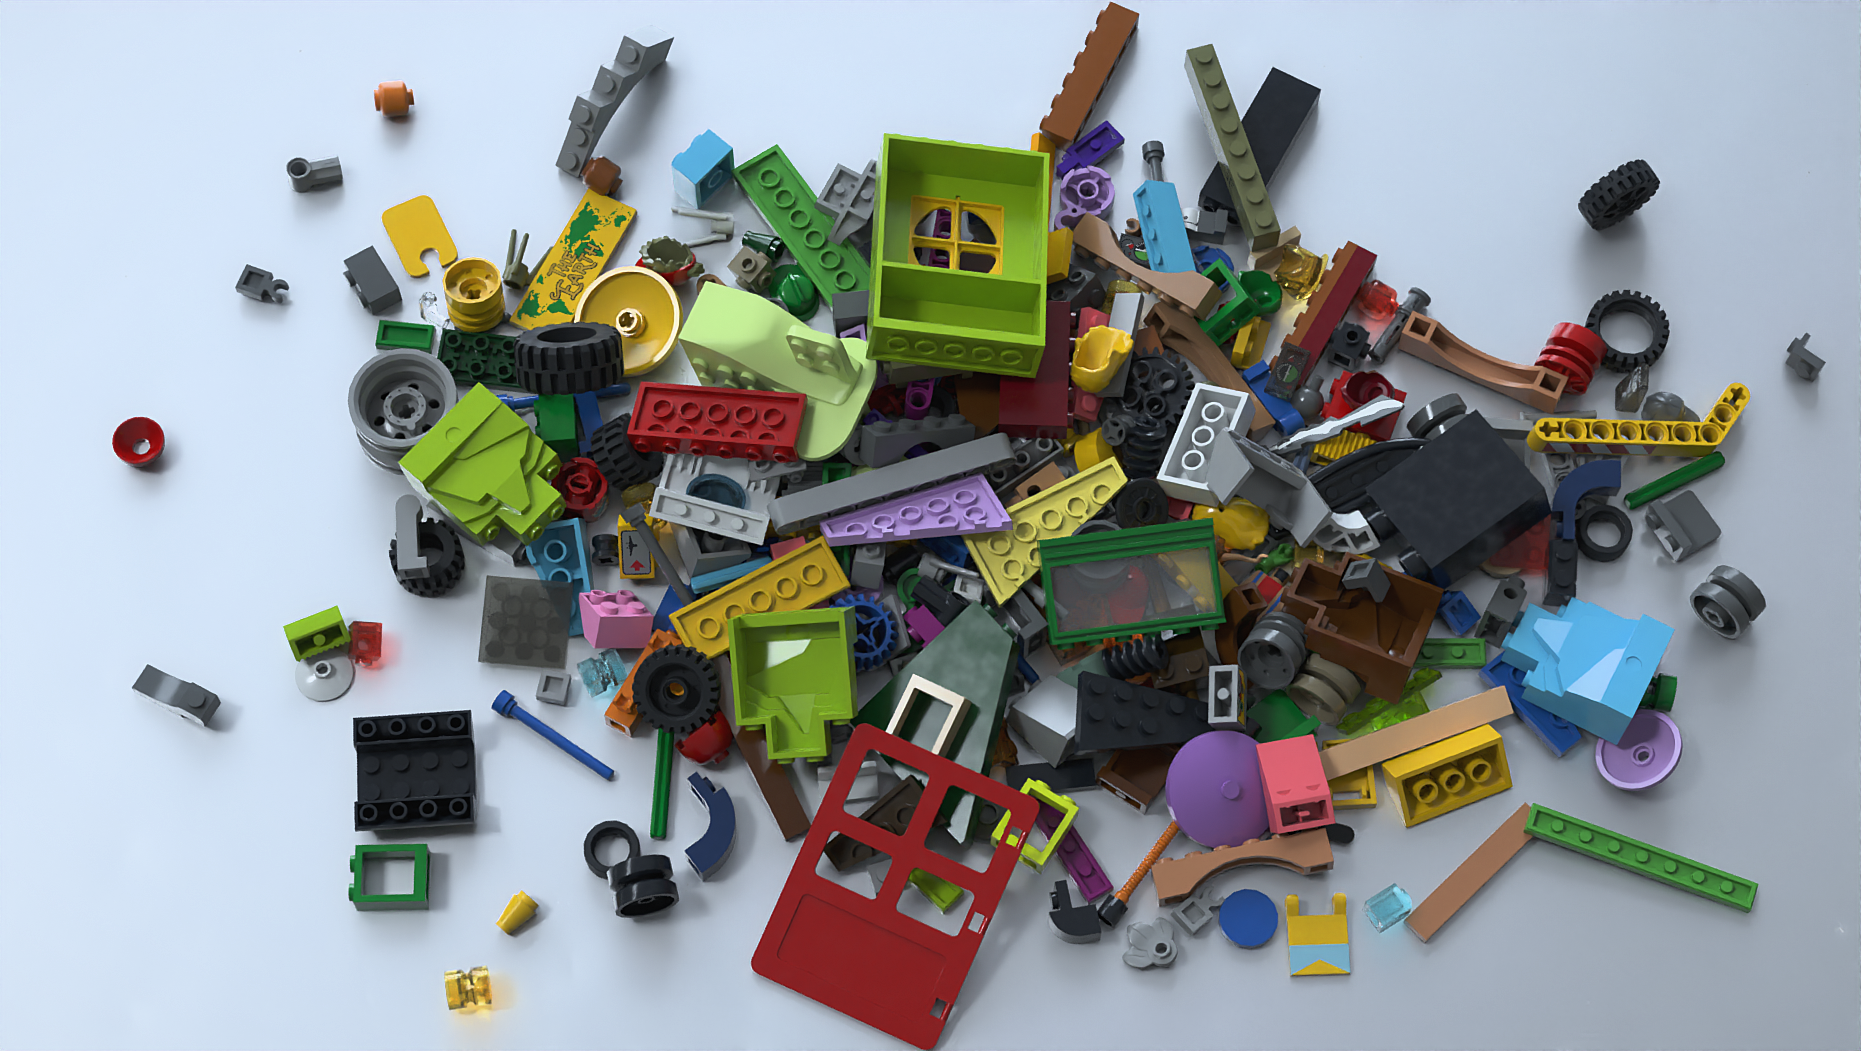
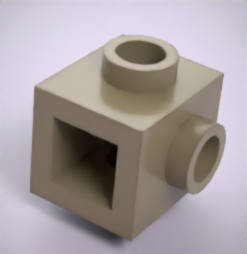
M745 245L727 266L737 278L735 282L747 292L752 289L757 294H760L767 288L777 274L770 266L772 260L762 252L756 254Z

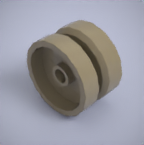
M1309 654L1300 666V673L1296 674L1294 679L1286 686V694L1308 716L1315 715L1323 724L1338 725L1347 711L1346 705H1352L1361 691L1360 684L1345 667L1320 658V654Z

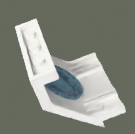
M668 454L659 487L655 489L649 516L763 545L770 520L767 505L775 500L781 476L751 483L749 463L746 458L724 459L719 456L708 455L698 457L692 454Z

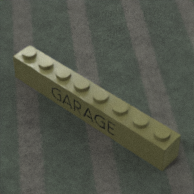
M1208 44L1186 50L1184 68L1250 250L1254 252L1277 246L1281 229L1213 44Z

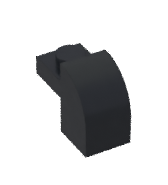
M1067 880L1056 881L1054 883V892H1049L1052 910H1058L1048 914L1047 921L1052 932L1059 939L1070 944L1100 941L1102 932L1096 904L1072 908Z

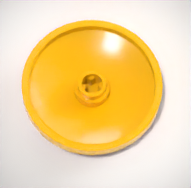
M626 266L606 272L586 289L577 306L574 323L598 322L599 324L604 323L614 326L622 338L624 374L622 377H634L654 370L671 355L682 331L683 310L675 289L662 276L647 268Z

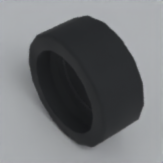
M1607 504L1595 505L1586 510L1576 528L1575 537L1580 550L1592 560L1601 562L1613 561L1622 556L1632 538L1633 528L1631 520L1619 508ZM1598 519L1610 521L1616 525L1621 533L1619 542L1611 547L1596 544L1588 536L1589 524Z
M617 820L604 821L595 825L587 833L584 841V857L589 869L598 877L608 880L607 871L613 866L601 864L595 856V846L602 837L617 834L625 838L630 850L626 860L641 856L640 843L635 831L627 824Z

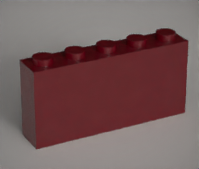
M1046 301L1045 348L1036 377L1029 378L1000 374L998 433H1006L1011 438L1067 439V429H1073V412H1068V403L1073 404L1074 387L1068 386L1069 378H1072L1070 375L1072 362L1069 361V354H1074L1075 337H1070V329H1075L1076 312H1070L1071 301Z

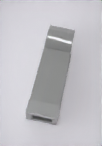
M403 495L397 500L395 506L398 572L401 580L430 577V566L427 557H420L419 522L423 518L422 506L416 496Z

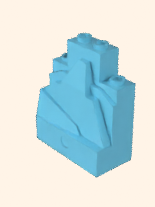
M1574 597L1571 598L1567 606L1561 604L1556 615L1529 603L1525 613L1519 610L1512 626L1516 627L1514 634L1508 632L1501 645V648L1505 649L1501 660L1527 673L1521 684L1526 687L1521 698L1617 745L1631 722L1675 629L1645 614L1641 616L1640 620L1624 619L1592 602L1586 604Z

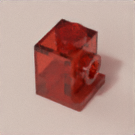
M353 621L348 626L351 638L348 645V659L355 660V665L371 666L373 661H378L381 657L382 623ZM365 642L368 649L360 650L358 643Z

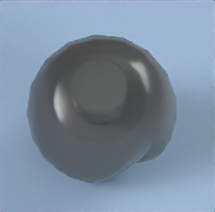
M1316 374L1309 386L1300 387L1290 399L1293 408L1300 413L1303 420L1316 418L1324 406V398L1319 390L1325 379Z

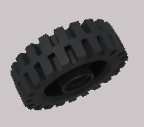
M1637 159L1634 162H1627L1625 166L1624 164L1618 166L1616 171L1613 169L1608 172V176L1601 177L1599 179L1600 182L1594 183L1591 189L1584 193V196L1579 200L1578 209L1592 229H1606L1608 226L1615 225L1617 221L1620 223L1626 216L1634 214L1633 211L1643 207L1642 204L1647 203L1651 196H1654L1655 190L1659 188L1660 181L1646 161Z
M682 644L677 646L667 645L664 648H659L651 653L636 671L632 684V691L634 692L632 696L633 702L637 704L636 710L638 713H642V719L646 723H652L653 728L657 730L659 728L663 729L665 733L675 732V734H681L685 731L690 732L703 725L714 713L721 696L720 675L718 670H715V664L712 660H708L706 658L707 655L703 652H697V648L692 646L688 648ZM670 684H680L684 690L683 695L672 693Z

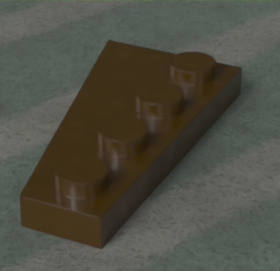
M911 774L858 818L895 835L902 836L908 828L924 788L916 777ZM940 809L931 829L948 822V819ZM839 833L829 841L824 849V853L839 872L882 853V851L842 833Z

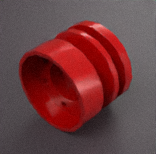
M1561 322L1554 326L1545 344L1546 347L1541 350L1534 366H1543L1567 376L1568 380L1563 394L1580 396L1586 393L1590 382L1594 378V371L1598 370L1607 353V347L1603 340L1591 330L1578 324Z

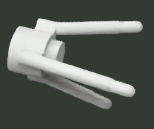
M671 207V210L678 212L679 215L711 219V231H716V234L686 242L688 247L716 240H726V234H733V212H711L686 207Z

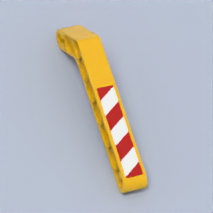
M1741 383L1730 384L1717 399L1703 422L1541 418L1529 432L1527 443L1533 451L1539 453L1705 457L1713 453L1749 402L1750 392ZM1730 400L1734 401L1733 406L1728 404ZM1567 433L1571 434L1574 439L1570 438ZM1594 434H1597L1598 436H1600L1601 439L1596 438V436H1595ZM1621 435L1626 436L1629 440L1624 439ZM1676 436L1681 438L1683 442L1679 441Z

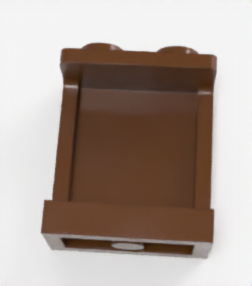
M1175 744L1166 745L1162 748L1129 751L1118 749L1106 766H1102L1097 773L1096 785L1145 815L1166 784L1168 770L1181 746Z

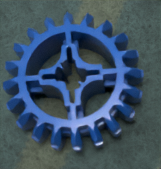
M863 593L859 594L856 599L852 594L847 595L845 601L839 598L835 602L836 606L831 605L829 607L855 606L857 631L868 628L863 634L857 635L858 641L853 644L861 651V653L854 651L856 672H860L862 667L866 671H871L873 665L880 667L883 664V659L888 660L892 656L890 651H893L897 646L893 639H896L899 634L891 630L897 626V621H889L888 619L892 615V611L884 613L882 610L885 606L884 602L876 606L874 604L875 597L871 596L865 601ZM858 613L864 614L870 619L864 620L858 615ZM876 627L879 632L878 647L875 646L874 642L876 641L873 637V630Z

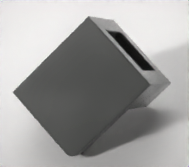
M1376 558L1351 562L1342 580L1346 589L1362 587L1364 591H1370L1376 603L1383 602L1391 585Z

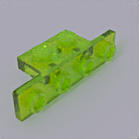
M1429 668L1418 670L1413 674L1414 678L1407 682L1397 705L1378 697L1367 702L1366 708L1360 712L1346 715L1342 719L1343 722L1336 726L1337 731L1345 735H1351L1368 723L1371 724L1374 731L1429 712L1430 710L1420 691L1442 678L1441 672Z

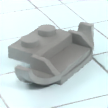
M871 158L862 175L839 163L836 165L814 205L815 209L837 219L827 240L840 246L847 236L857 233L866 226L874 210L873 193L875 191L877 160Z

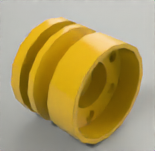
M476 257L464 258L453 263L445 271L442 280L450 321L457 328L474 333L487 331L496 326L502 320L506 310L498 268L492 262Z

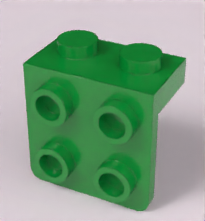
M1283 689L1275 690L1246 711V716L1254 719L1262 727V731L1255 739L1260 744L1311 734L1314 735V739L1318 737L1317 731L1321 722L1315 715L1306 719Z

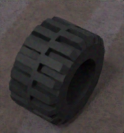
M629 413L622 414L597 428L592 433L593 437H591V452L600 473L608 483H611L614 488L620 489L622 492H630L658 477L663 470L662 464H664L662 452H640L634 450L627 436L632 416Z
M427 517L426 522H422V520L419 522L420 550L436 548L443 552L439 561L430 566V577L401 580L397 565V540L395 539L391 540L390 547L392 550H389V557L397 581L400 585L403 584L405 590L410 592L413 589L415 595L421 596L422 592H426L427 597H432L433 592L438 591L439 595L445 593V587L453 588L455 586L454 579L460 580L462 576L461 570H464L465 557L460 539L457 534L455 535L454 529L450 525L446 528V524L442 520L435 523L433 518Z

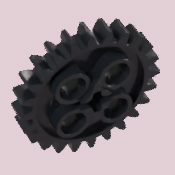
M1143 347L1142 355L1140 356L1133 350V359L1130 362L1123 397H1104L1106 402L1110 403L1106 408L1109 413H1113L1111 417L1127 414L1133 419L1137 416H1145L1157 420L1167 428L1168 433L1167 425L1171 424L1177 428L1176 419L1178 417L1182 419L1183 410L1186 409L1188 400H1190L1192 395L1191 390L1195 388L1194 381H1190L1194 376L1191 371H1187L1189 367L1186 362L1180 363L1181 359L1177 354L1171 357L1168 349L1160 355L1158 347L1153 349L1152 354H1149L1146 347ZM1149 371L1145 378H1137L1141 372ZM1174 380L1172 386L1163 388V384L1166 381ZM1137 396L1135 402L1126 404V400L1129 397ZM1163 405L1159 412L1151 413L1153 407Z

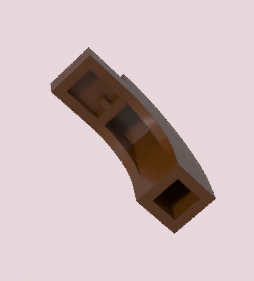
M1254 582L1234 587L1223 599L1226 622L1218 623L1219 629H1215V644L1222 665H1239L1237 657L1240 647L1250 635L1257 617L1269 606ZM1247 679V691L1260 687Z

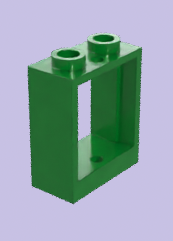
M1220 258L1200 275L1215 282L1218 288L1228 281L1238 295L1208 320L1205 319L1203 321L1194 316V319L1204 333L1218 347L1261 312V309L1234 272Z
M355 845V855H350V872L354 873V883L349 884L348 896L349 901H353L356 910H429L431 852L428 845ZM415 857L413 894L364 895L365 858Z

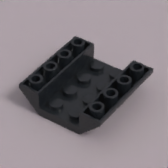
M471 710L353 718V746L357 753V801L354 802L355 832L475 823L477 809L476 751Z

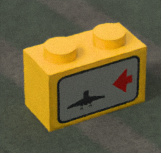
M645 514V522L656 540L660 541L659 524H654V517ZM619 515L617 528L620 579L655 578V570L660 568L635 526L631 527L630 523L626 524L622 516Z

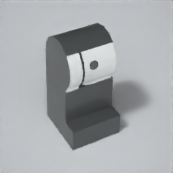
M1181 208L1189 240L1223 245L1228 215L1227 210L1217 209V213L1197 211L1192 208Z

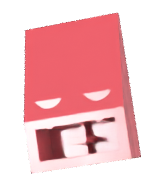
M1313 734L1255 745L1270 832L1280 834L1336 823L1330 790Z

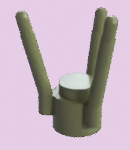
M512 229L506 266L502 278L506 286L515 290H523L525 285H531L553 246L549 247L529 274L528 266L521 263L529 234H524L516 260L512 264L517 233L516 229Z

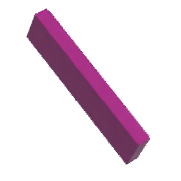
M1036 799L1040 805V811L1035 824L1046 841L1049 842L1064 819L1065 814L1042 800ZM1072 825L1056 850L1055 855L1086 903L1090 905L1112 892L1114 887Z

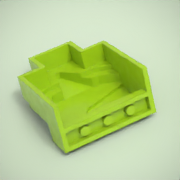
M479 382L398 462L411 487L481 546L496 538L502 527L528 546L532 541H536L541 537L544 529L552 521L557 520L567 506L562 494L547 483L548 480H552L558 475L562 467L557 453L535 435L524 420Z
M855 606L739 614L727 619L736 726L745 725V730L763 729V724H765L768 759H777L778 764L794 763L795 758L806 757V762L823 761L824 756L832 752L829 720H832L833 725L848 724L850 719L858 715V693L853 645L858 641Z

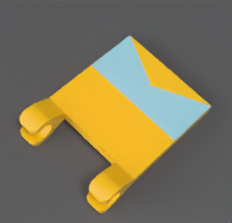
M1335 893L1332 897L1334 915L1299 916L1298 896L1295 894L1287 895L1284 902L1287 920L1290 976L1350 974L1345 893Z

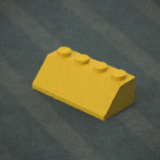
M1488 723L1381 764L1387 790L1406 828L1513 787L1502 736Z

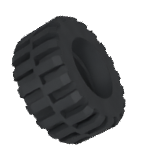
M598 322L549 324L544 327H536L533 330L524 331L517 336L513 344L517 383L525 391H532L534 394L569 395L574 393L582 394L588 391L594 392L618 383L624 374L621 334L614 326H609V324H599Z

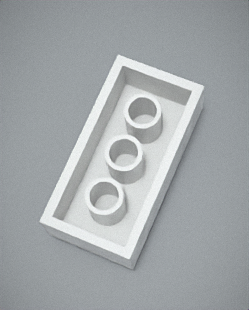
M1196 383L1157 476V481L1166 496L1217 507L1219 498L1207 488L1208 482L1205 479L1216 436L1223 427H1227L1246 437L1256 412L1249 393Z

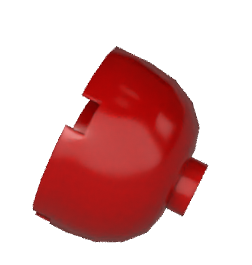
M717 709L715 714H712L703 725L687 732L689 736L687 739L682 741L680 738L674 745L689 762L696 765H705L714 761L715 764H718L730 754L727 748L733 741V734L727 718L720 709Z

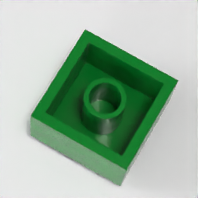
M538 394L539 400H534V414L537 419L535 435L557 453L561 463H567L572 458L580 457L577 408L574 394Z

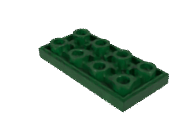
M442 329L437 359L448 368L455 385L474 387L479 382L487 389L534 394L532 391H525L517 383L513 347L517 337Z

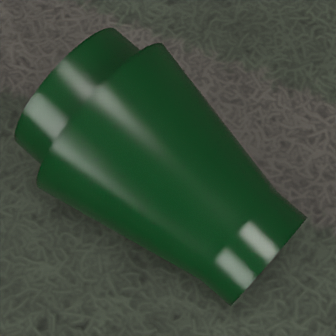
M747 231L742 239V246L745 245L756 254L759 252L764 253L773 262H778L783 255L785 244L783 241H780L778 236Z

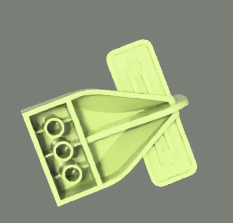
M708 281L705 282L678 337L701 385L806 394L808 403L796 448L799 458L807 461H820L840 451L851 438L857 424L860 423L863 426V419L871 412L867 402L876 383L878 368L877 360L865 359L866 342L858 338L838 339L833 335L815 331L781 307L756 294Z

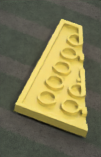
M1114 456L1005 509L1012 520L1013 530L960 535L999 608L1040 570L1036 540L1071 536L1081 524L1089 522L1127 485L1128 480Z

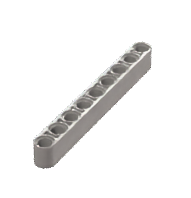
M998 433L783 496L771 501L767 505V510L776 533L784 535L819 525V521L973 474L982 472L983 475L1001 471L1013 466L1017 462V458L1007 434Z

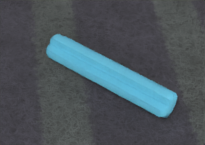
M767 556L692 577L690 579L691 588L694 594L726 586L772 562V559Z

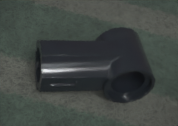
M927 575L920 579L910 595L935 613V618L946 627L971 604L962 595L954 591L949 592Z

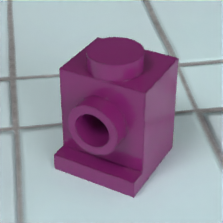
M924 605L919 609L914 606L903 616V619L910 626L907 632L917 643L921 640L925 642L921 645L923 649L945 629Z

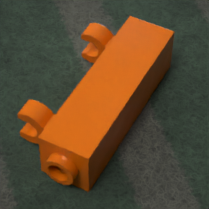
M657 628L605 712L606 725L629 737L633 736L643 718L642 713H638L636 710L637 704L633 702L632 697L634 694L632 684L635 673L641 663L657 649L664 648L667 645H683L677 634L669 630L664 632Z

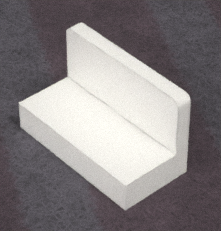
M876 761L863 762L845 804L880 800ZM838 765L817 768L821 802Z

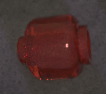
M1378 279L1372 282L1366 281L1356 297V300L1359 302V310L1377 321L1384 319L1386 316L1392 317L1399 306V303L1396 301V290Z

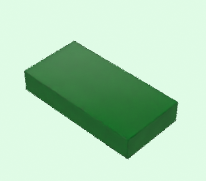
M380 320L375 346L376 349L382 350L416 349L432 354L436 328L435 325Z

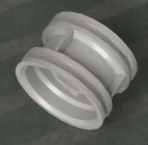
M400 348L374 356L356 373L348 393L349 413L365 455L376 466L397 475H405L398 462L459 402L455 382L448 368L429 353L416 349ZM409 386H419V389L416 390ZM386 393H390L385 400L381 399ZM438 403L440 404L438 408L433 409ZM375 423H379V424H383V425H381V426H375Z

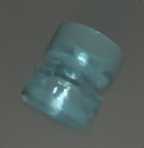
M609 648L598 653V659L596 660L590 657L576 664L591 698L607 691L608 685L616 687L624 683L628 677L615 648Z

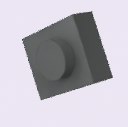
M1805 333L1801 340L1795 338L1786 350L1790 355L1785 363L1793 368L1799 376L1814 382L1826 362L1804 348L1811 336Z

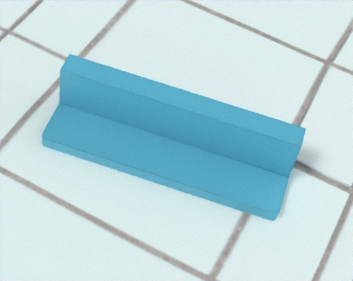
M1146 180L1133 193V198L1151 270L1163 273H1180L1191 270L1196 272L1174 183Z

